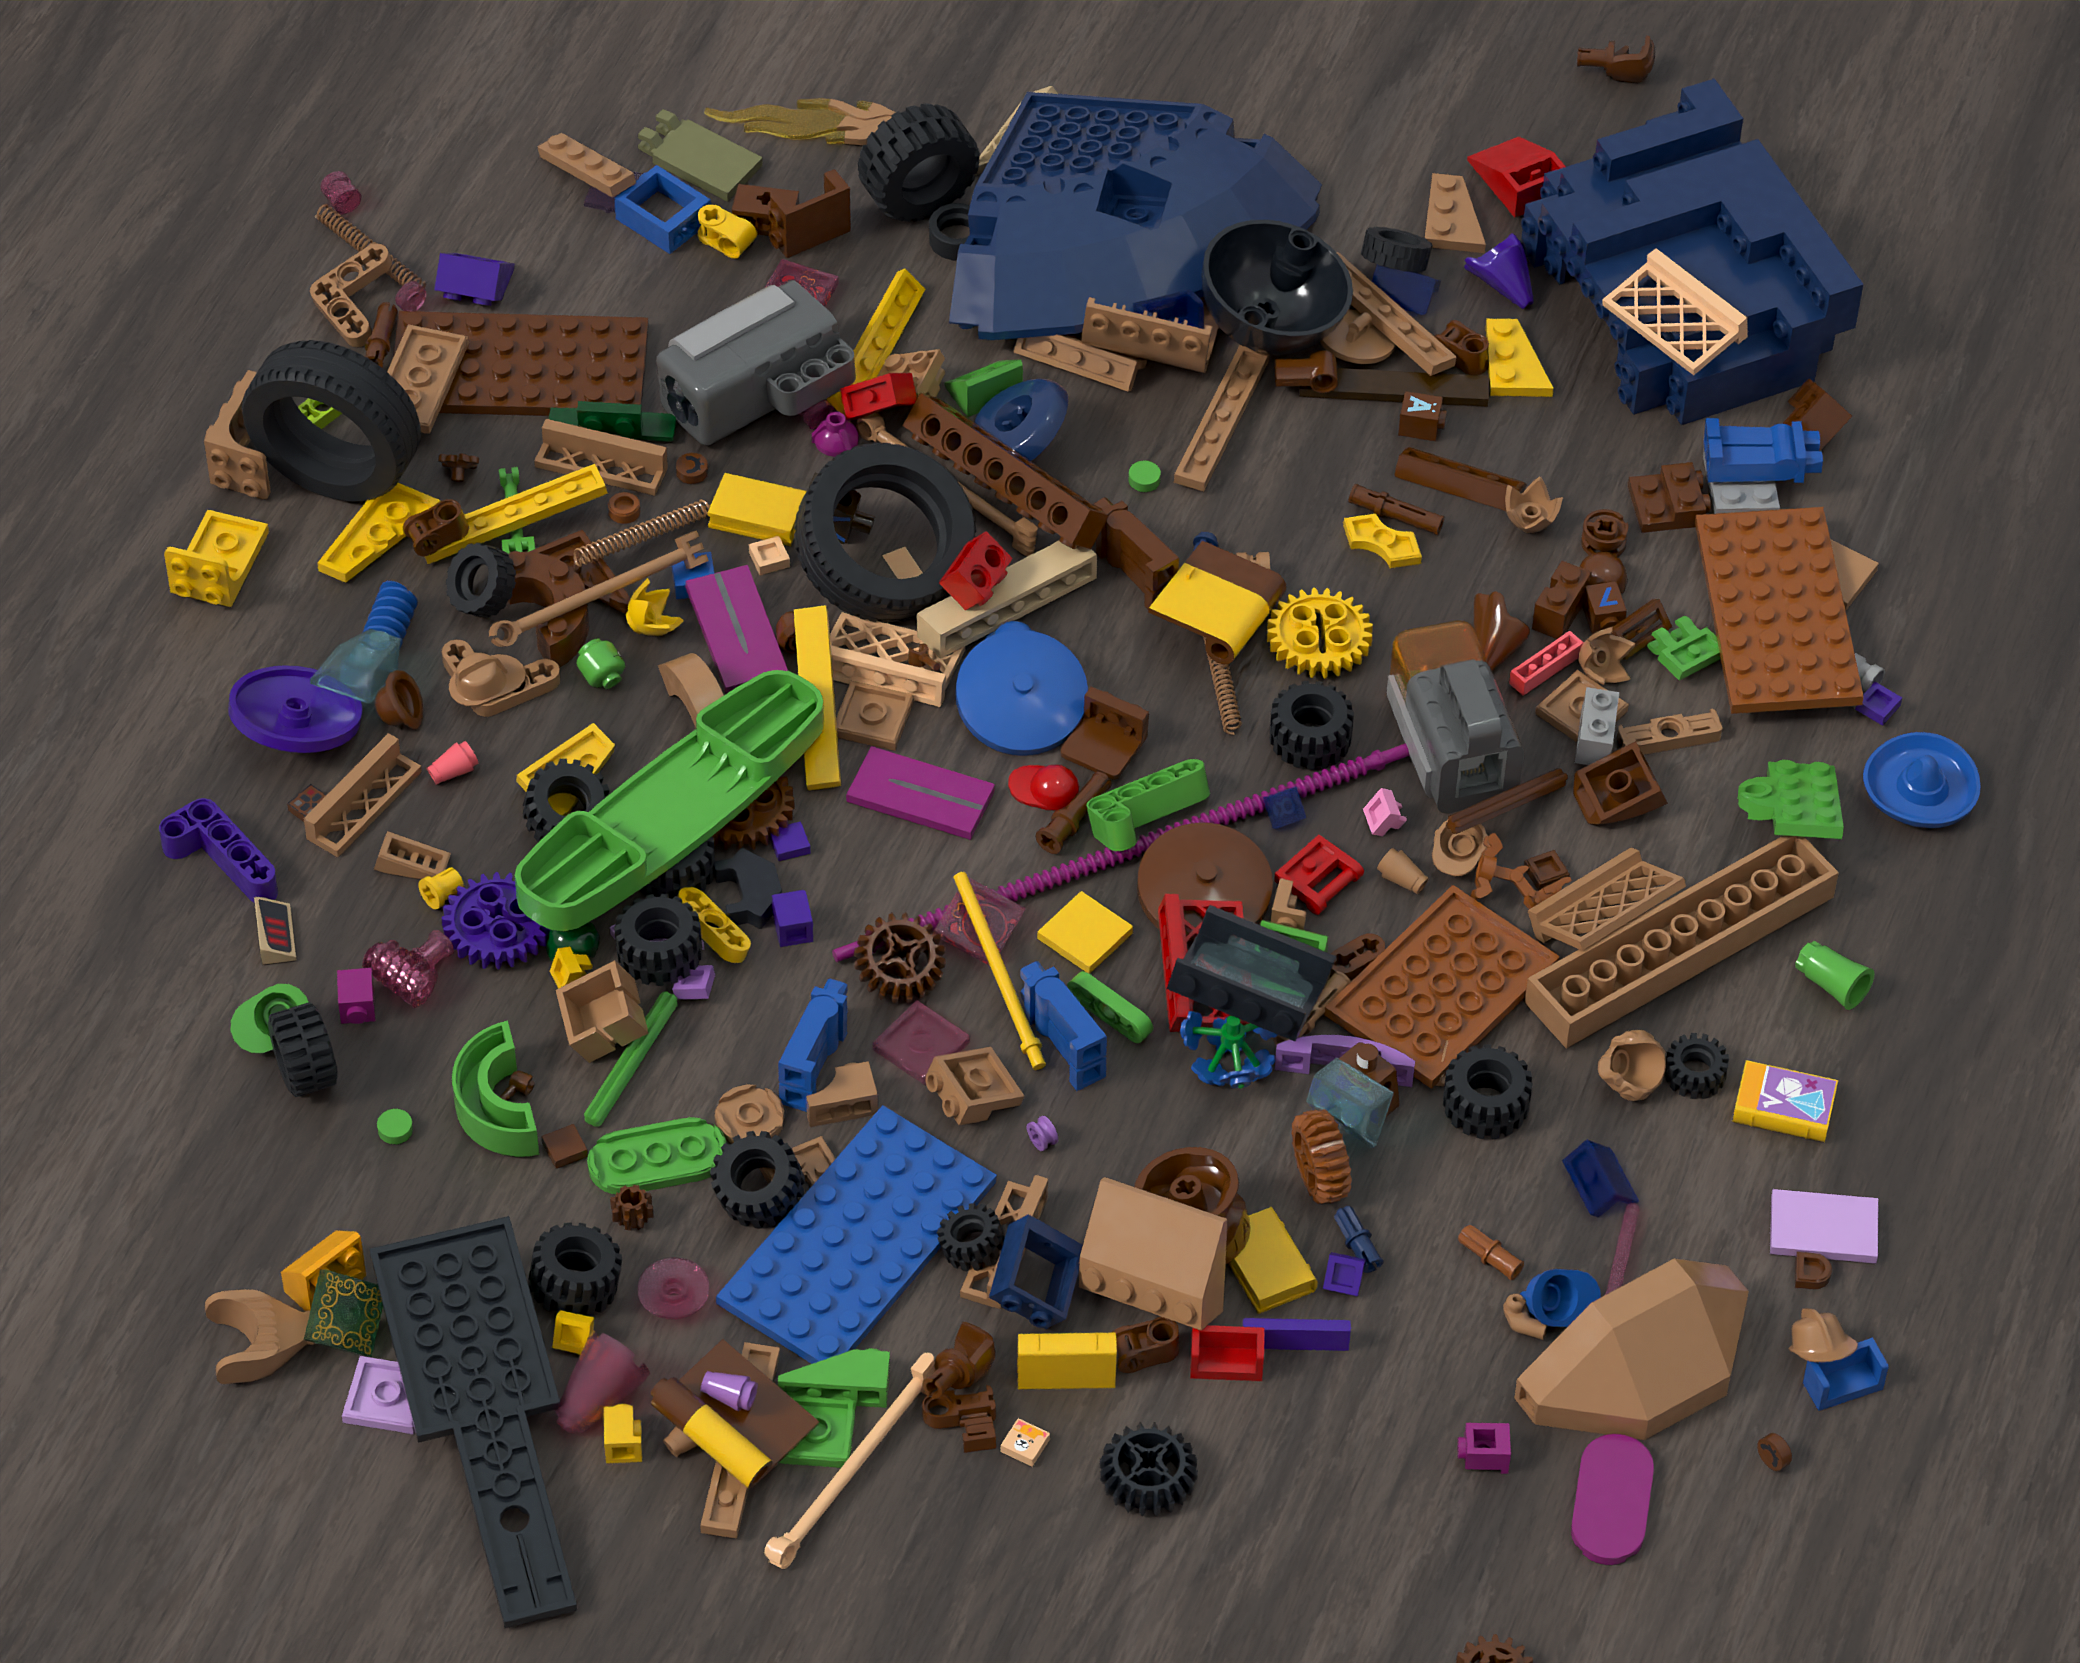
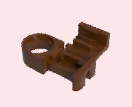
M986 1385V1391L979 1393L955 1395L954 1390H947L938 1399L932 1398L934 1393L924 1398L922 1403L923 1420L928 1426L941 1429L959 1426L960 1422V1427H965L966 1433L962 1434L964 1453L996 1448V1434L993 1421L996 1419L995 1400H993L991 1386ZM937 1405L948 1409L943 1415H934L929 1410Z

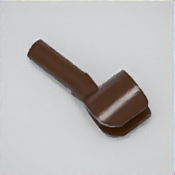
M920 644L919 652L909 648L908 663L911 666L923 667L927 664L935 671L940 669V664L928 655L927 644Z
M515 1071L510 1078L509 1086L499 1097L507 1101L517 1091L524 1095H529L535 1085V1082L532 1081L533 1076L523 1071Z

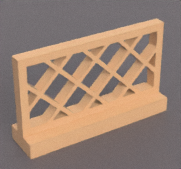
M1656 248L1647 255L1646 264L1602 299L1604 307L1692 375L1700 371L1734 341L1740 344L1748 337L1746 316ZM1648 275L1657 282V288H1638V283ZM1657 296V306H1638V297ZM1661 296H1675L1680 300V305H1661ZM1621 297H1634V306L1621 307L1616 301ZM1680 313V323L1661 324V314ZM1683 313H1698L1702 316L1703 322L1683 323ZM1657 314V324H1643L1638 320V315ZM1720 330L1725 334L1721 340L1706 341V331ZM1683 331H1703V341H1684ZM1661 332H1680V341L1666 342L1661 338ZM1703 349V355L1695 362H1692L1684 356V350Z
M841 612L830 633L833 680L850 684L852 680L914 694V701L941 707L945 698V690L965 651V646L941 659L928 647V655L940 664L942 673L931 671L933 669L927 664L923 667L903 664L900 662L908 660L909 648L906 644L910 642L923 643L917 637V631L879 621L863 620L857 616ZM847 625L859 628L860 631L847 634L844 627ZM883 634L890 636V639L878 642L874 636ZM867 639L870 645L858 648L854 642ZM846 645L848 649L840 648L839 646ZM898 647L901 651L889 656L885 650ZM919 647L913 650L919 652ZM876 652H877V654L880 656V658H879V657H875V656H871V655H869V654H873V653H876Z

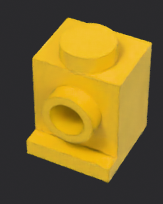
M618 1404L613 1407H604L606 1463L642 1462L641 1420H634L633 1406Z

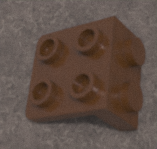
M1090 687L1084 695V717L1061 747V757L1093 772H1102L1109 779H1118L1148 737L1149 711L1136 704H1130L1114 697L1109 692Z

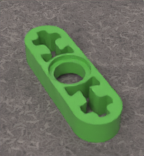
M1081 971L1067 983V988L1083 1007L1132 1042L1141 1043L1153 1032V1024L1144 1012L1089 973Z

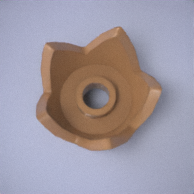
M1541 477L1535 479L1523 493L1508 485L1505 496L1507 516L1518 529L1526 533L1539 532L1547 528L1555 520L1560 511L1563 497L1550 500L1548 490Z
M1613 627L1592 634L1583 643L1579 651V663L1585 674L1593 681L1602 685L1605 682L1618 683L1630 680V676L1620 661L1634 648L1635 643L1623 637L1611 635Z

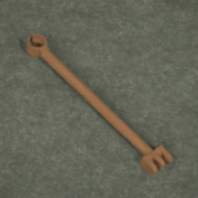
M877 413L863 416L856 421L859 423L856 425L858 433L867 441L873 440L875 442L907 446L885 430V422ZM959 483L964 489V493L967 495L972 508L1013 536V548L1025 556L1035 552L1034 545L1036 544L1038 530L1035 524L1025 517L1017 522L1013 521Z
M697 530L676 538L677 550L517 621L502 620L493 623L489 630V637L497 635L499 628L504 631L505 636L503 640L497 637L493 638L491 642L498 647L510 646L517 640L518 635L524 631L684 561L686 569H691L709 561L707 554L700 555L697 558L693 554L704 549L702 542L692 546L689 544V541L699 537Z

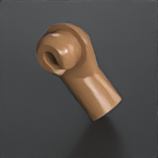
M1509 1295L1506 1298L1503 1310L1510 1328L1517 1333L1544 1340L1548 1326L1530 1317L1522 1295Z

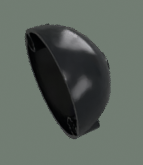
M1265 219L1239 222L1219 232L1211 240L1205 251L1201 279L1207 308L1216 324L1228 337L1239 345L1255 352L1285 355L1313 347L1337 328L1351 305L1353 296L1352 279L1341 257L1321 238L1298 226Z

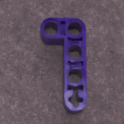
M206 798L194 800L160 822L159 832L162 850L167 857L182 859L202 848L250 901L255 903L254 897L276 899L278 886L274 866L212 800Z

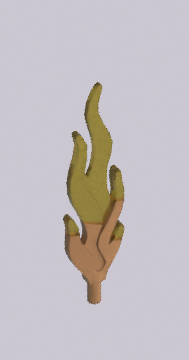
M825 98L798 99L797 109L799 110L770 104L756 105L732 112L705 108L706 115L719 121L730 123L752 121L743 125L745 133L762 132L789 139H811L825 136L827 144L866 145L867 137L870 133H875L878 125L883 120L885 122L892 118L891 115L896 113L873 102L857 101V107H854L842 101ZM760 120H774V121H779V122H783V123H777V122H771V121H760Z

